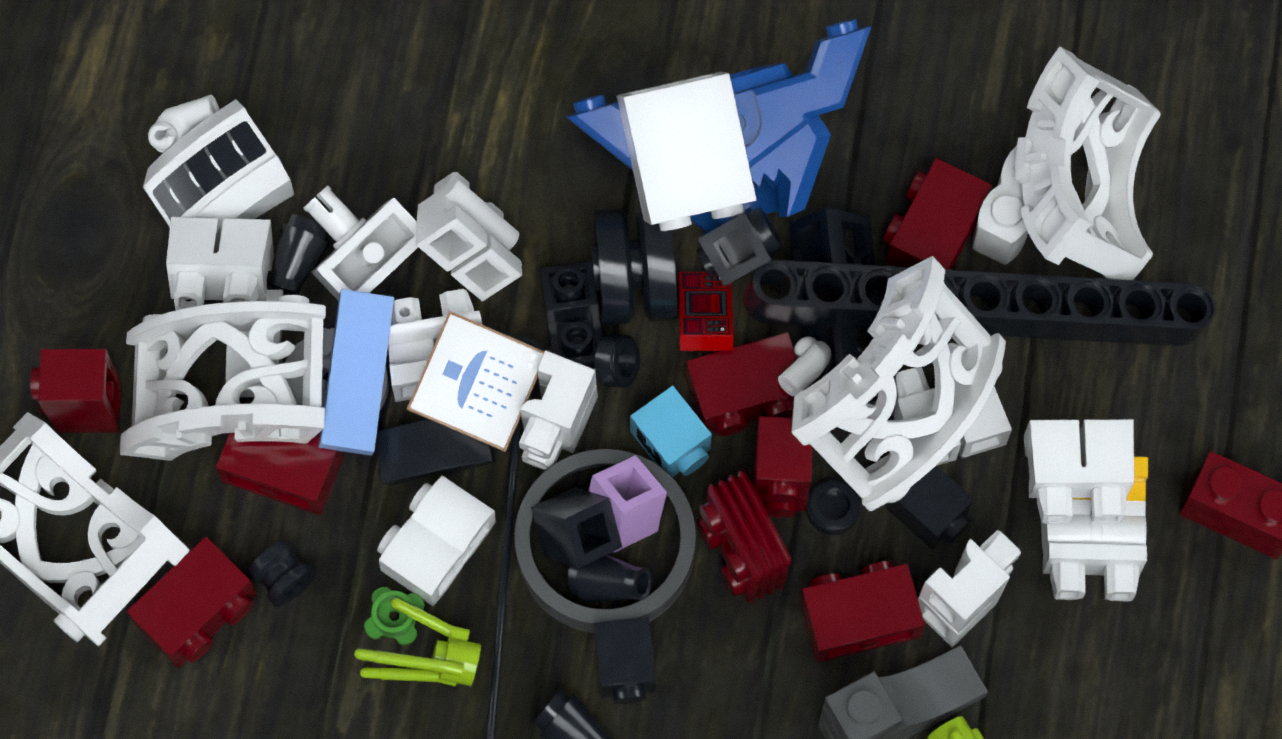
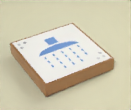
M449 311L407 410L506 452L521 417L520 408L528 401L538 378L537 369L544 351Z

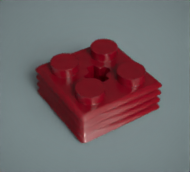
M739 470L738 476L729 475L727 482L720 479L718 486L710 484L706 503L699 506L702 519L697 521V526L707 547L710 550L716 547L719 548L727 564L721 567V572L732 595L736 597L742 594L746 602L754 604L755 598L763 600L765 593L773 595L775 588L782 591L792 558L748 474Z

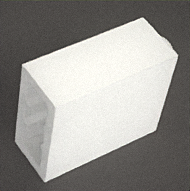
M716 72L617 95L645 222L651 225L659 223L660 231L674 230L691 225L690 216L711 211L712 219L730 217L744 212L743 203L756 201L729 73Z

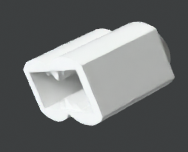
M1017 146L1010 152L1004 162L997 187L987 195L980 208L972 237L973 250L1004 265L1012 261L1019 254L1028 235L1020 212V208L1025 206L1022 184L1015 181Z
M441 476L433 486L425 483L419 489L409 506V509L414 512L411 518L401 528L397 525L392 526L381 540L377 549L382 554L379 559L381 571L411 592L418 594L432 606L443 596L463 565L474 554L496 522L493 509L444 476Z

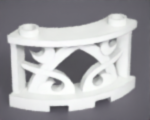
M1059 46L1042 72L1029 99L1027 108L1033 112L1028 124L1026 137H1018L1015 181L1022 184L1025 206L1020 208L1021 216L1032 241L1045 259L1059 265L1067 257L1103 274L1105 279L1134 280L1153 255L1141 235L1135 217L1133 204L1134 177L1142 148L1152 128L1160 118L1161 113L1133 86L1126 85L1083 62L1073 53ZM1096 87L1101 89L1093 98H1091V94ZM1113 96L1117 99L1111 110L1100 114ZM1081 145H1083L1089 167L1086 179L1085 202L1083 204L1080 202L1071 177V154L1076 152Z
M933 256L888 279L884 300L875 320L868 329V332L873 336V340L857 360L851 354H848L827 375L794 396L791 433L804 446L810 443L862 498V504L869 511H873L887 502L893 503L903 498L913 484L924 477L953 449L979 415L989 398L997 378L1002 372L1006 341L999 333L990 336L944 284L945 269ZM952 337V338L956 341L957 344L948 343V342H949L950 338ZM917 344L924 345L917 352H913ZM933 362L935 393L931 412L910 419L888 420L893 412L897 398L896 383L893 376L903 365L923 367ZM878 393L876 404H869L868 402ZM838 427L852 433L840 443L830 431ZM868 443L865 449V457L876 463L864 469L854 456ZM888 451L890 452L887 456L879 460L880 456L883 453Z
M285 295L279 297L277 301L217 303L184 308L162 315L153 314L145 316L142 323L127 332L126 344L135 346L132 427L121 434L120 455L172 461L183 453L211 446L212 436L235 432L234 439L237 442L279 441L307 444L324 429L325 408L321 407L323 319L326 317V306L310 304L309 299L304 296ZM250 330L248 336L240 331ZM280 330L304 332V360L275 364L273 360L283 359L289 356L295 349V345L288 340L275 344L273 341L275 333ZM216 340H219L240 354L252 369L245 370L232 377L220 391L216 405L209 406L203 393L183 379L201 353ZM303 376L302 405H297L286 379ZM260 383H262V385H263V386H253V385H257V384H260ZM248 388L254 393L255 398L251 404H240V394ZM176 394L188 396V405L185 410L179 411L184 401L177 398Z
M27 412L13 427L15 431L0 446V486L16 495L15 506L7 500L0 499V543H6L16 538L21 563L1 545L0 563L59 614L53 621L74 641L78 643L85 635L96 645L100 646L106 639L101 633L102 630L163 564L168 561L176 566L190 550L155 515L141 507L119 488L113 489L101 478L97 483L93 482L90 478L96 473V469L44 421ZM30 444L32 446L21 469L19 481L17 482L3 474L9 465ZM58 482H66L70 487L68 496L63 500H52L39 495L41 487H43L47 493L55 496L53 488ZM93 502L96 503L98 508L92 515L88 528L89 545L96 557L70 563L42 561L36 531L37 508L49 514L71 515L84 510ZM110 527L120 528V533L116 538L107 539L113 550L106 553L102 545V534ZM108 573L110 577L101 586L97 576ZM43 582L66 583L63 588L62 597ZM91 590L92 597L80 608L78 606L80 594Z

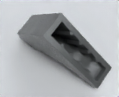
M960 645L941 656L898 674L877 677L876 673L872 672L825 698L818 727L825 739H909L986 697L988 691Z

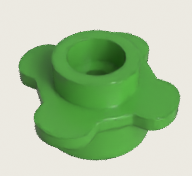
M388 587L378 588L371 597L373 602L372 616L366 620L364 625L367 635L372 639H379L382 636L393 638L400 645L404 646L413 643L417 638L416 620L393 608L391 601L394 598H399L412 606L424 610L422 598L416 593L406 595L400 591H391ZM398 612L400 615L399 619L392 621L389 618L390 613Z

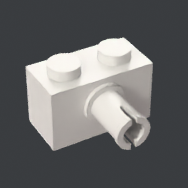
M327 185L316 196L330 210V213L316 198L312 199L303 208L336 241L333 244L335 250L311 273L337 300H339L341 289L370 293L418 248L416 245L417 222L394 197L386 201L367 220L364 217L358 220Z

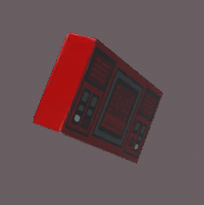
M679 272L680 350H733L731 283L724 286L718 275L712 278L708 272Z

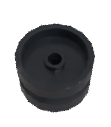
M640 207L636 214L637 240H629L626 215L620 208L594 210L595 244H591L595 293L600 294L603 326L630 324L634 317L633 290H641L644 314L650 322L677 320V287L672 230L660 231L659 223L651 225L645 222Z

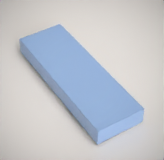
M341 289L339 293L324 403V429L320 433L319 448L370 456L374 453L394 297Z

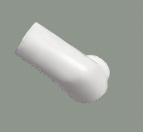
M209 95L163 111L156 123L149 129L148 140L157 151L164 153L195 126L219 110L216 99Z
M810 336L804 337L797 342L794 347L797 360L778 377L781 388L787 394L794 397L805 390L821 375L831 359V349L825 342L816 341V339Z

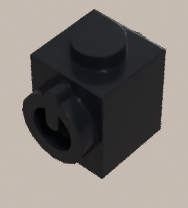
M749 207L743 213L735 215L704 232L698 238L702 248L698 249L697 252L709 275L712 278L718 275L723 285L726 286L772 260L776 251L783 248L773 223L763 209L758 207L752 211Z

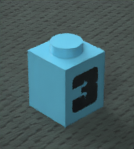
M674 386L668 388L630 416V432L654 463L665 470L671 477H674L680 471L684 476H687L708 460L709 455L707 452L711 450L712 434Z

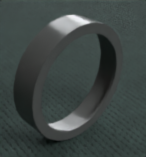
M597 449L580 452L562 459L542 473L533 483L518 511L515 524V550L522 580L537 604L550 616L569 627L595 633L594 623L643 617H649V622H651L669 609L677 600L688 582L692 571L696 532L690 504L677 482L665 470L640 455L621 450ZM636 455L666 490V495L676 511L681 536L676 563L663 584L651 595L637 603L616 609H594L575 604L553 590L543 579L535 565L530 547V528L533 519L531 507L538 505L545 493L555 483L573 473L590 468L611 467Z

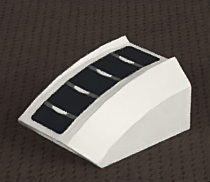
M237 100L232 101L195 126L159 156L147 169L143 188L169 227L171 217L218 218L220 237L223 218L255 219L294 195L291 180L278 156L265 140L245 107Z

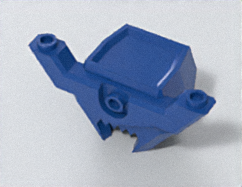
M850 19L825 27L828 37L815 41L805 72L792 75L785 63H775L754 67L730 75L756 201L742 204L743 210L750 207L753 211L761 207L766 214L779 212V217H788L805 209L831 137L830 132L819 115L844 108L872 26L858 27L857 20ZM604 94L574 102L575 112L564 117L633 170L618 102L606 103ZM711 211L690 217L693 224L706 232L733 216L712 219Z

